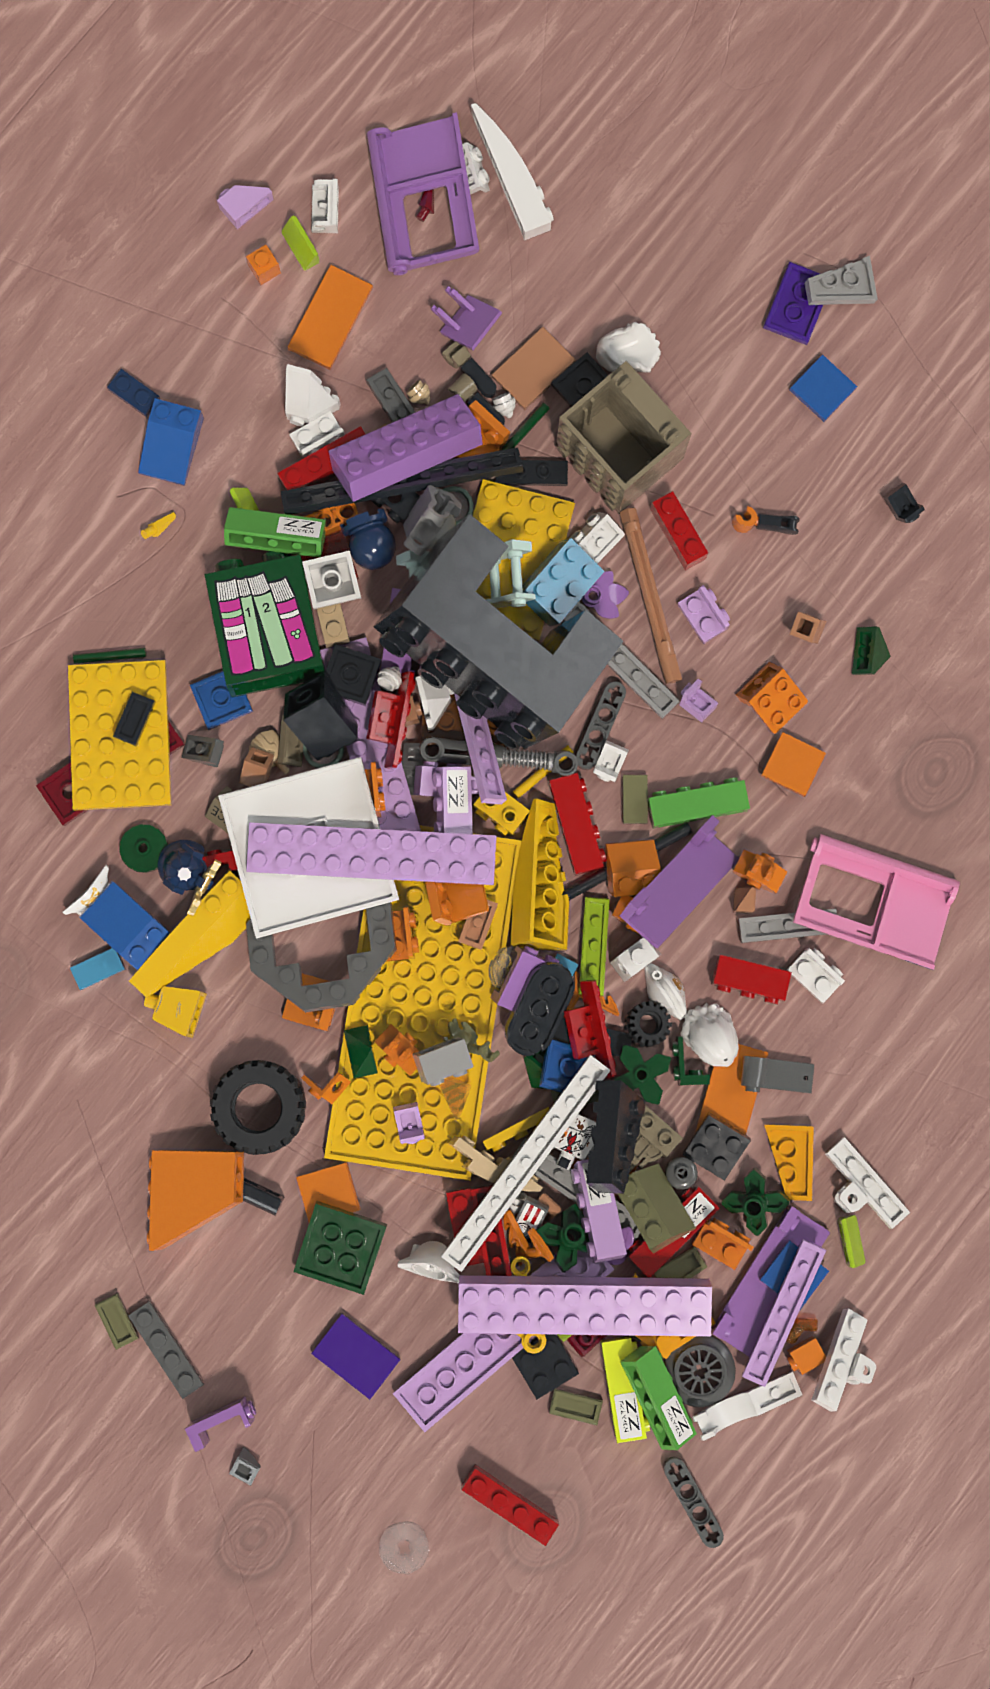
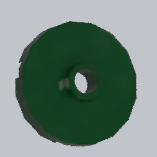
M140 824L124 833L120 841L119 852L122 861L128 868L139 873H149L158 869L159 856L168 845V842L159 829L151 825ZM142 844H146L148 847L144 853H141L139 850Z

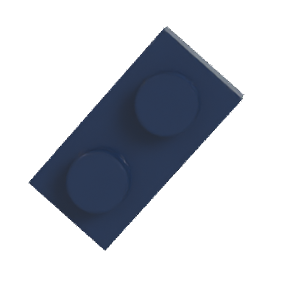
M122 369L107 386L111 393L145 417L151 412L154 399H160L159 395Z

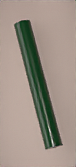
M543 402L500 451L515 448L549 411V406Z
M146 648L73 654L74 664L142 658L147 657Z

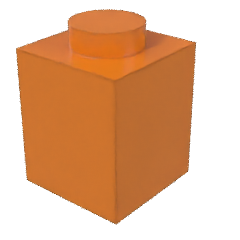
M266 244L246 256L248 266L260 285L281 274L279 263Z
M814 1336L787 1350L790 1357L786 1359L793 1371L798 1370L802 1375L823 1364L826 1359V1355Z

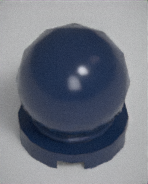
M377 509L378 514L369 516L368 511L347 519V525H340L343 535L350 536L348 545L353 560L364 569H381L391 562L395 554V538L390 529L383 525L388 520L384 509Z

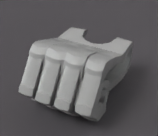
M431 485L426 488L403 524L407 537L404 542L405 547L422 556L427 550L432 549L440 537L455 526V519L461 511L462 504L452 493ZM414 539H416V540H418L419 542H421L422 545L417 544V543L414 541Z

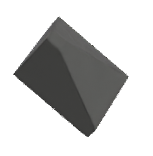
M243 1447L229 1474L251 1486L261 1466L248 1449Z

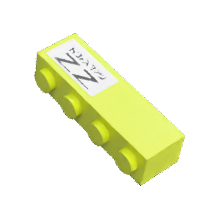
M630 1336L601 1340L616 1442L623 1443L647 1439L646 1432L650 1431L649 1422L646 1416L643 1417L642 1407L620 1361L637 1349V1342H632Z

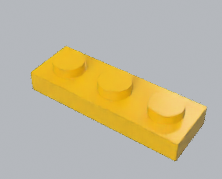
M549 1107L483 1140L486 1149L492 1148L495 1152L507 1146L506 1140L512 1137L518 1140L528 1135L527 1129L535 1125L537 1127L549 1111Z

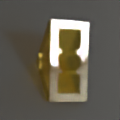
M452 1077L444 1078L445 1082L439 1084L454 1119L457 1120L462 1114L472 1085Z

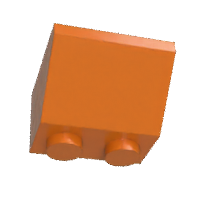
M653 839L605 844L608 892L613 897L637 895L661 872Z

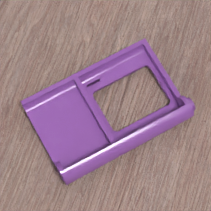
M457 112L452 113L453 115L448 118L391 132L388 128H375L367 132L388 271L393 272L394 275H404L408 270L470 256L479 252ZM445 186L448 190L456 246L453 249L413 257L405 214L404 197Z

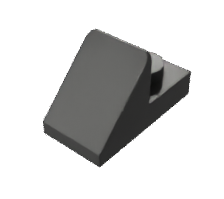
M188 735L181 758L218 767L224 748V741L216 738Z

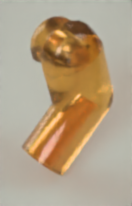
M796 1318L786 1342L790 1344L796 1343L803 1331L817 1332L818 1320Z

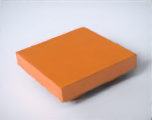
M782 732L761 776L805 797L826 753Z

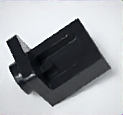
M901 483L883 496L898 521L911 523L917 520L920 516L919 514L925 510L923 505L917 504L905 483Z

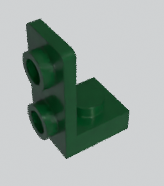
M677 1036L676 1041L672 1042L673 1056H677V1066H673L674 1081H678V1086L710 1084V1074L703 1075V1070H689V1075H685L683 1036Z

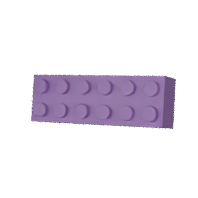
M457 394L329 450L332 470L354 502L482 445L481 427L462 398Z

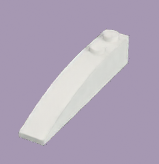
M476 103L471 104V115L524 241L550 231L551 221L554 219L550 208H545L542 200L545 198L541 187H536L524 161L506 135Z

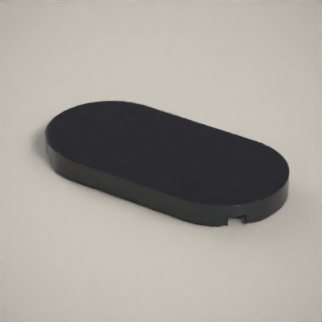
M545 962L536 966L528 975L505 1026L506 1041L518 1054L524 1056L535 1055L534 1053L542 1052L552 1042L564 1016V1011H566L575 990L573 977L565 966L557 962Z

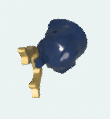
M178 840L167 845L161 852L158 859V872L163 881L162 883L172 892L183 895L186 890H196L187 914L194 916L201 903L202 894L205 893L206 889L210 890L214 882L212 878H214L222 862L215 859L213 864L207 869V865L202 859L204 847L192 840Z

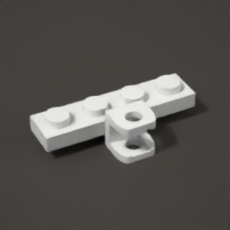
M845 1137L825 1153L829 1160L849 1181L834 1196V1201L845 1213L858 1211L868 1203L889 1229H893L910 1213ZM848 1196L851 1197V1203L848 1202Z
M849 1308L842 1310L812 1397L813 1402L831 1412L837 1411L846 1382L852 1385L860 1384V1382L864 1384L871 1383L876 1370V1364L871 1359L861 1353L856 1354L867 1319ZM865 1366H866L867 1369H868L867 1375H864V1374H863V1371L865 1370Z

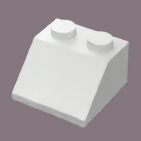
M350 551L302 562L313 609L361 598Z

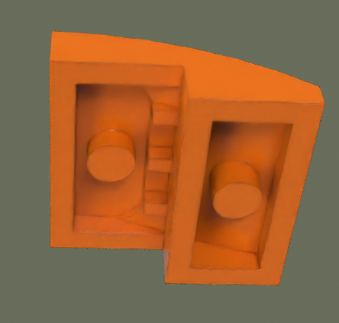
M347 1162L296 1177L309 1222L316 1201L349 1212L361 1210Z

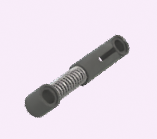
M432 736L425 738L421 742L420 753L426 761L472 765L469 751L468 755L444 752L445 749L468 751L466 740ZM432 742L439 746V751L434 756H430L425 752L427 744ZM493 743L499 768L503 764L505 766L510 764V767L512 765L514 767L516 765L518 767L522 766L523 768L527 766V769L529 767L531 769L539 767L540 770L544 768V770L552 771V773L568 776L573 774L578 767L576 756L567 750L548 752L546 754L545 751L537 753V751L533 752L532 750L529 752L528 749L526 751L524 749L516 751L511 748L507 750L506 747L504 748V744ZM564 756L571 759V766L568 769H561L559 767V760Z

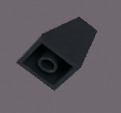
M325 671L285 693L283 721L317 761L324 757H330L336 750L343 746L351 745L358 738V724Z

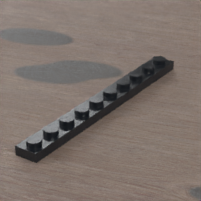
M517 447L444 461L354 502L340 481L281 491L284 513L286 515H293L426 490L429 485L438 488L523 472V465Z

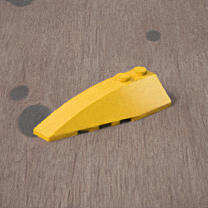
M533 799L519 852L513 894L511 945L521 948L527 945L536 950H567L568 894L562 895L564 892L563 882L566 881L565 872H561L560 858L563 857L562 849L559 848L556 838L559 835L556 808L554 803L540 799Z
M229 870L201 900L194 916L188 914L133 975L129 982L146 998L162 989L163 986H167L179 976L189 972L204 960L209 959L218 951L231 945L246 930V924L251 917L241 880Z

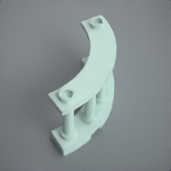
M511 539L504 542L508 545V548L489 572L491 599H486V601L495 608L507 606L523 607L526 606V602L536 599L535 594L523 593L520 559L523 558V554L532 551V542ZM411 550L396 556V563L400 566H406V569L409 570V577H411L429 551H426L422 556L417 555ZM508 558L511 559L513 593L501 596L499 564L501 560Z

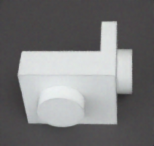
M606 740L593 773L597 774V777L603 781L609 782L611 780L615 782L629 750Z

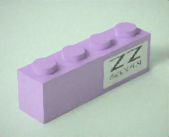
M436 767V772L433 773V785L436 787L433 807L434 811L437 812L434 832L473 834L471 767Z
M588 1159L577 1161L574 1169H571L573 1183L578 1185L579 1193L576 1194L578 1207L583 1209L584 1218H581L584 1232L588 1233L589 1242L586 1243L588 1256L593 1258L594 1263L623 1258L627 1253L614 1193H598L586 1183Z

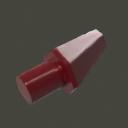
M434 189L424 191L419 203L421 209L416 216L421 222L425 221L428 214H434Z

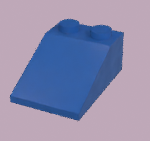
M154 399L148 419L139 474L185 486L204 421L201 410Z
M111 881L79 916L82 921L137 970L170 934L166 927L114 881Z

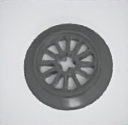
M696 1336L671 1352L668 1358L665 1359L664 1365L672 1376V1382L683 1403L692 1407L711 1406L721 1401L733 1386L736 1374L733 1356L720 1340L712 1336ZM697 1350V1361L692 1358L690 1352ZM700 1350L707 1351L703 1361H701ZM711 1353L716 1356L714 1360L706 1363ZM686 1355L691 1359L692 1365L682 1361ZM716 1362H720V1368H710ZM680 1364L690 1368V1370L679 1371ZM697 1365L707 1368V1371L703 1372L704 1377L702 1378L698 1374H693L697 1370ZM721 1371L720 1378H717L710 1374L711 1372ZM691 1374L685 1380H680V1375ZM708 1378L717 1381V1385L712 1387ZM694 1379L690 1389H687L684 1385ZM699 1381L700 1392H693L697 1382ZM703 1381L710 1387V1390L707 1392L703 1390Z

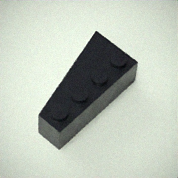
M621 1080L596 1081L595 1090H599L598 1102H594L593 1112L597 1113L596 1127L591 1128L594 1150H589L586 1183L598 1193L624 1194L626 1184L629 1181L630 1166L634 1158L637 1137L640 1134L642 1115L645 1112L646 1101Z

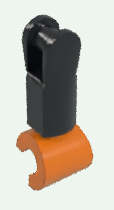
M749 506L744 511V517L748 521L743 520L741 515H735L732 520L733 528L740 533H747L754 525L759 530L775 531L789 535H796L799 532L796 529L797 523L800 521L799 517L758 513L757 516L755 510ZM781 522H787V527L781 526Z

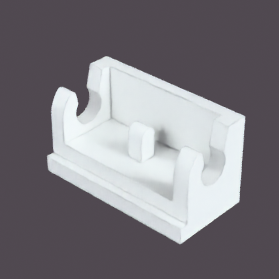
M338 179L314 180V185L312 186L311 231L312 233H338Z

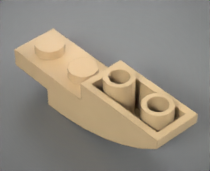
M464 1135L462 1138L454 1136L449 1142V1145L468 1158L462 1167L494 1184L512 1161L510 1157L506 1159L498 1157L495 1163H493L495 1159L484 1150L481 1153L473 1148L475 1143ZM533 1175L522 1191L540 1192L543 1187L537 1184L539 1179Z

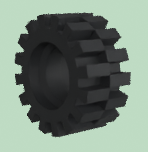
M653 1001L642 1002L628 1011V1016L624 1020V1022H627L624 1030H628L629 1033L626 1034L628 1038H633L632 1043H639L638 1046H646L647 1048L655 1046L666 1039V1036L671 1032L668 1029L672 1027V1022H668L671 1016L670 1014L666 1015L667 1009L665 1007L661 1009L660 1003L653 1004ZM649 1015L654 1018L656 1029L653 1033H645L641 1029L640 1019L642 1016Z

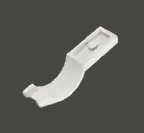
M790 1371L768 1381L765 1387L759 1385L746 1392L721 1400L692 1418L694 1422H698L702 1431L700 1437L704 1441L715 1436L716 1433L729 1425L761 1415L800 1397L802 1392L794 1373Z

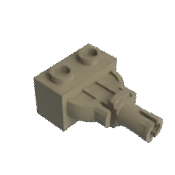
M646 1105L645 1112L642 1115L640 1134L637 1137L630 1171L642 1158H644L643 1161L638 1165L640 1169H643L649 1162H654L661 1157H667L683 1139Z

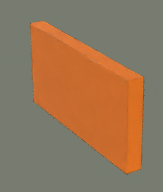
M330 265L288 345V350L331 370L373 289V285Z
M738 1044V1054L730 1066H713L710 1084L707 1086L695 1133L708 1113H711L746 1135L758 1092L745 1091V1086L741 1085L744 1056L767 1058L768 1052Z

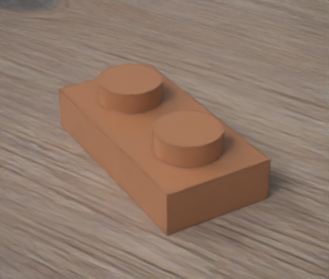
M487 900L488 912L467 918L458 942L482 950L498 903Z

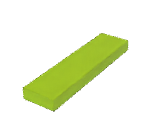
M584 898L578 995H582L580 981L596 980L600 989V996H604L610 899Z

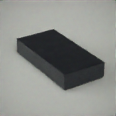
M132 692L113 737L137 747L156 702Z

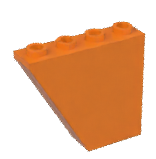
M152 1150V1155L149 1158L151 1180L148 1184L150 1205L147 1211V1216L150 1220V1227L147 1233L149 1251L167 1248L243 1202L244 1152Z

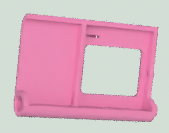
M822 834L819 835V838L814 837L810 847L813 855L793 923L934 970V963L950 905L956 898L960 881ZM820 865H827L883 885L882 896L872 926L814 908L809 904Z

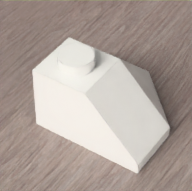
M418 676L416 677L417 688L428 732L435 729L451 702L450 695L454 694V692L445 685L441 689L435 688Z

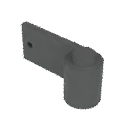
M744 1056L741 1085L745 1086V1091L760 1092V1088L812 1094L815 1064Z

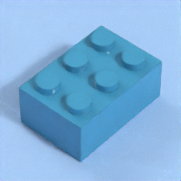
M572 538L560 541L522 585L523 593L535 594L536 598L526 602V604L549 627L560 624L605 571Z

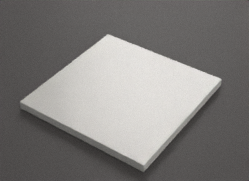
M361 757L218 796L256 938L399 900L394 880L246 872L249 822L380 829Z

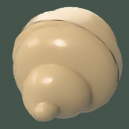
M418 380L406 391L410 402L426 405L430 403V390L426 383Z

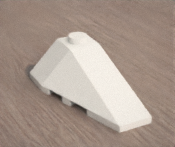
M287 364L285 414L290 423L297 426L307 425L330 411L333 413L340 409L339 397L333 394L331 396V389L323 387L321 385L322 381L311 370Z

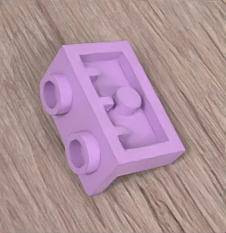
M704 585L677 604L703 644L727 630L730 625L728 622L730 618L723 608L719 609L715 603L717 601L715 594L710 588L706 589Z

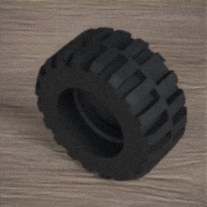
M250 1060L230 1068L231 1070L224 1073L219 1083L215 1085L213 1097L210 1099L212 1112L210 1116L211 1121L214 1122V1129L217 1134L223 1138L227 1145L235 1148L234 1150L251 1155L272 1153L288 1145L301 1130V1125L304 1123L306 1116L304 1091L298 1083V1079L285 1067L264 1060ZM253 1084H264L276 1091L281 1100L279 1119L272 1127L262 1131L246 1128L237 1118L235 1111L237 1097L242 1090Z

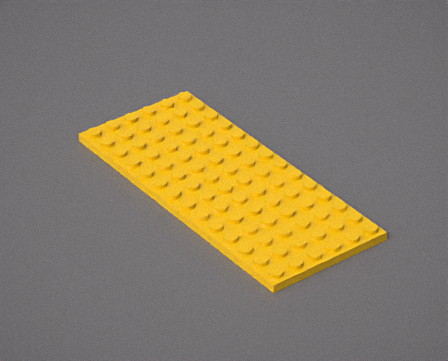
M419 825L421 832H434V827ZM496 837L494 885H484L487 900L498 903L482 950L458 942L466 919L447 926L433 921L425 882L394 880L399 900L391 902L392 911L403 910V907H409L410 912H414L417 928L412 929L413 937L417 936L419 953H415V959L385 962L381 967L382 970L371 984L365 987L356 1003L348 1006L344 1030L368 1025L378 1074L353 1078L344 1034L338 1072L349 1079L351 1083L332 1105L324 1158L471 1180L472 1173L462 1167L468 1158L449 1145V1142L454 1136L462 1138L464 1135L475 1143L473 1148L476 1147L488 1061L481 1055L470 1053L474 1067L467 1069V1074L460 1077H453L452 1075L444 1078V1083L431 1086L421 1081L417 1069L410 1076L398 1064L395 1067L389 1064L383 1058L386 1053L374 1041L392 1024L401 1034L405 1035L408 1032L417 1041L415 1047L421 1051L444 1042L443 1037L449 1039L448 1023L453 1018H456L460 1030L463 1029L461 1022H466L478 1035L477 1045L482 1046L485 1042L489 1041V1048L491 1049L497 1004L490 997L494 989L500 990L513 905L516 869L522 841ZM366 909L363 910L357 953L371 951ZM341 1081L336 1083L335 1090L340 1087ZM418 1102L425 1139L414 1144H401L393 1107Z

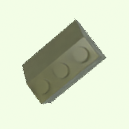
M659 1164L629 1175V1181L626 1184L624 1194L618 1193L653 1254L696 1229Z

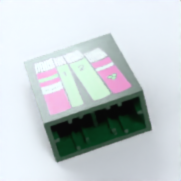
M269 551L262 555L263 562L244 566L243 561L240 559H228L217 563L214 566L215 572L204 574L225 682L232 698L304 683L325 671L308 584L300 555L291 556L289 553Z

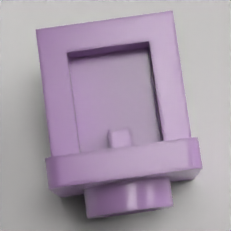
M697 679L693 684L688 683L681 692L683 697L679 705L702 723L716 709L718 702L700 689L702 681Z
M418 1102L393 1107L400 1143L414 1144L425 1139Z

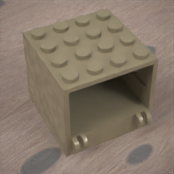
M625 361L559 417L556 442L558 446L556 448L564 458L567 456L573 462L574 470L579 475L584 474L589 480L588 485L595 493L600 492L605 498L603 501L611 511L616 510L620 514L619 512L626 509L684 459L692 433L634 368Z

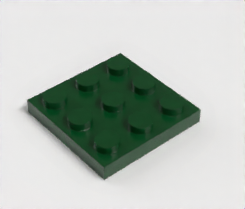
M316 1201L293 1272L364 1295L387 1224Z

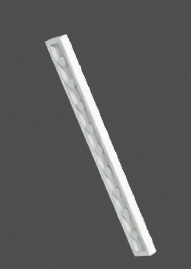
M589 1055L441 1255L443 1259L459 1271H463L593 1095L596 1081H603L610 1072V1069Z

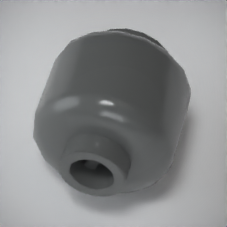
M686 1157L673 1158L665 1167L667 1181L677 1189L689 1188L697 1179V1167L693 1161Z

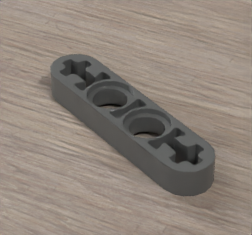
M611 682L606 686L576 755L578 767L582 770H591L597 764L625 699L626 689L620 682ZM615 687L619 688V694L622 695L621 697L617 696L614 700L613 705H618L616 709L610 704L603 703L604 700L609 702L611 693L608 691L609 689L614 690ZM609 709L612 712V719L607 722L600 720L598 715L600 710ZM592 731L602 733L603 740L600 743L595 744L590 741L589 734ZM585 744L591 748L599 749L598 752L592 751L590 759L593 760V763L588 762L587 765L582 764L583 759L580 758L581 755L585 756L588 748L584 747Z
M678 1457L668 1458L663 1465L664 1473L693 1526L707 1547H718L724 1539L723 1531L682 1459ZM671 1463H675L676 1466L679 1464L682 1466L679 1468L682 1478L688 1475L687 1479L679 1481L677 1485L673 1483L678 1481L676 1475L673 1472L670 1474L668 1472L671 1469ZM685 1484H690L694 1487V1494L689 1498H684L680 1494V1489ZM698 1506L704 1507L707 1511L706 1517L702 1520H696L693 1517V1510ZM708 1523L713 1532L718 1531L716 1535L717 1540L714 1542L711 1539L706 1540L705 1538L708 1536L705 1527L703 1526L701 1530L698 1527Z

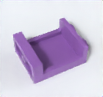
M525 945L524 949L516 946L517 956L500 991L494 989L490 998L497 1005L512 1011L530 972L536 966L545 962L559 963L558 959L546 954L545 958L537 955L539 951Z
M242 1397L190 1422L185 1431L194 1451L197 1452L205 1448L210 1441L205 1430L237 1415L241 1416L247 1428L252 1425L255 1420L254 1415L257 1413L252 1401L247 1402L246 1398Z

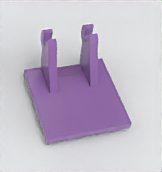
M448 286L445 289L446 293L461 308L452 319L440 307L437 308L435 305L431 307V311L445 324L440 331L442 335L474 351L502 312L470 295L464 299L454 288L451 289Z

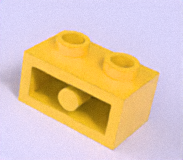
M506 792L507 800L502 805L481 803L479 797L473 804V807L476 809L475 814L484 821L490 819L496 824L494 828L504 836L507 833L513 836L530 812L529 809Z

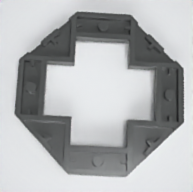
M392 903L366 909L371 951L347 955L349 979L303 986L301 965L295 963L276 966L273 934L256 938L251 919L246 924L250 970L305 1013L354 1005L365 987L371 984L382 970L383 964L397 950Z

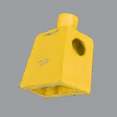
M163 986L160 995L153 994L148 998L145 997L144 1006L154 1009L152 1016L154 1021L183 1036L193 1038L207 994L197 990Z

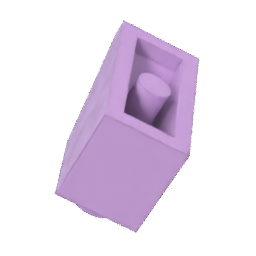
M235 185L231 189H225L219 195L217 202L219 209L239 229L274 199L269 188Z

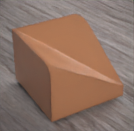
M755 888L735 889L733 913L751 914L755 911Z
M545 1192L536 1199L549 1206V1210L544 1218L546 1221H551L560 1213L561 1208Z

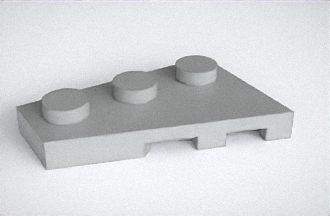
M870 256L855 263H848L834 271L830 270L808 278L805 282L808 305L874 304L878 300Z

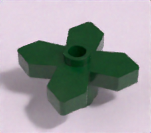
M624 1045L620 1061L626 1067L628 1073L616 1077L614 1081L621 1080L633 1091L639 1088L646 1102L659 1105L663 1090L654 1078L668 1072L671 1057L655 1054L644 1063L638 1048ZM640 1070L646 1073V1077L643 1080L637 1077V1072Z
M753 1168L744 1178L746 1192L731 1191L722 1201V1205L729 1212H744L747 1216L746 1227L755 1236H759L768 1226L766 1212L781 1213L790 1203V1199L781 1190L765 1192L766 1176L757 1168Z
M576 1204L562 1212L561 1226L546 1223L537 1230V1233L546 1245L558 1246L554 1262L562 1273H565L577 1264V1250L587 1253L588 1233H585L581 1227V1218L584 1215Z

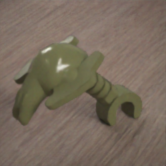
M453 1018L448 1023L450 1038L443 1037L444 1042L455 1037L465 1039L469 1054L481 1055L488 1062L494 1061L500 1055L498 1050L494 1053L490 1050L489 1041L485 1042L482 1046L477 1045L478 1035L466 1022H461L462 1030H460L456 1018Z

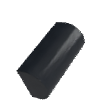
M244 1178L243 1201L276 1216L285 1197Z

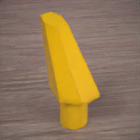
M172 512L148 524V527L141 531L142 537L144 539L151 536L158 537L175 520V513Z

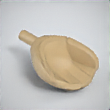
M269 730L256 735L249 746V751L251 747L274 754L272 767L277 765L285 774L289 772L285 765L278 764L280 744L278 734L274 730Z

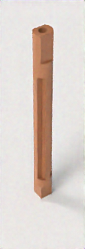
M627 508L619 513L625 535L628 539L665 683H676L681 681L682 677L643 540L636 508Z

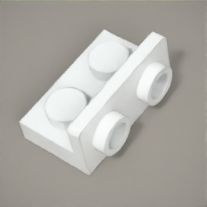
M467 142L462 144L470 195L479 190L483 192L490 191L488 185L490 179L486 170L483 169L481 151L478 147Z
M330 411L289 435L302 458H305L344 436L345 433Z
M601 512L592 514L587 519V524L583 529L576 531L570 537L597 564L625 535L608 514Z
M807 948L786 971L792 972L791 975L821 1003H824L845 982L841 978L843 973L834 965L829 967L823 961L825 957L817 949L811 950Z

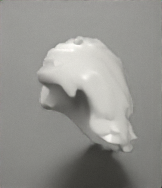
M637 322L628 323L626 327L615 329L599 340L596 358L600 365L610 372L615 371L627 361L636 372L646 373L650 372L661 355V351L658 348L660 342L655 340V333H651L650 328L645 324Z
M705 1003L702 1007L696 1006L695 1009L688 1010L684 1016L685 1021L681 1031V1036H683L686 1045L691 1047L695 1054L705 1063L712 1066H730L734 1062V1058L739 1050L738 1037L731 1015L723 1007H719L717 1003L711 1005Z

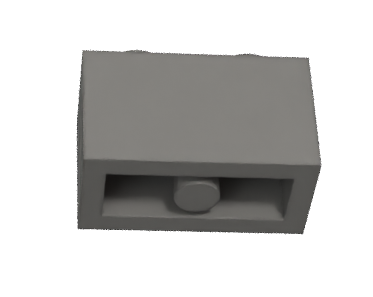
M455 1037L412 1054L421 1081L431 1086L444 1083V1078L452 1075L453 1077L463 1076L468 1073L467 1069L474 1067L465 1039Z

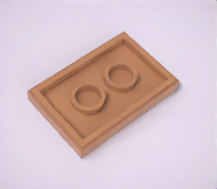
M542 327L492 374V378L506 392H510L511 396L515 397L516 402L525 411L551 386L553 380L576 362V359Z

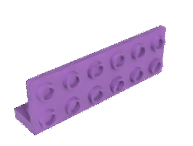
M713 815L658 876L633 898L620 915L626 923L655 948L660 947L739 860L738 856L715 837L717 832L714 829L720 821Z
M788 1205L719 1315L716 1324L711 1328V1333L750 1357L778 1295L760 1281V1277L788 1240L798 1247L802 1239L822 1247L830 1232L800 1213L799 1210Z

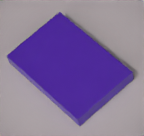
M789 262L763 328L807 345L823 305H808L805 282L808 278L820 273Z
M343 1313L311 1353L369 1400L401 1360Z

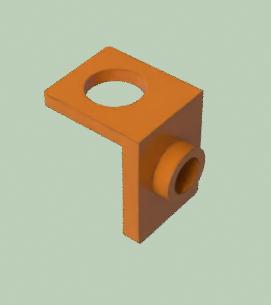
M339 1072L324 1089L306 1075L301 1077L310 1086L308 1091L315 1098L320 1100L322 1097L331 1104L336 1101L351 1083L349 1079ZM341 1081L340 1087L332 1091L333 1086Z

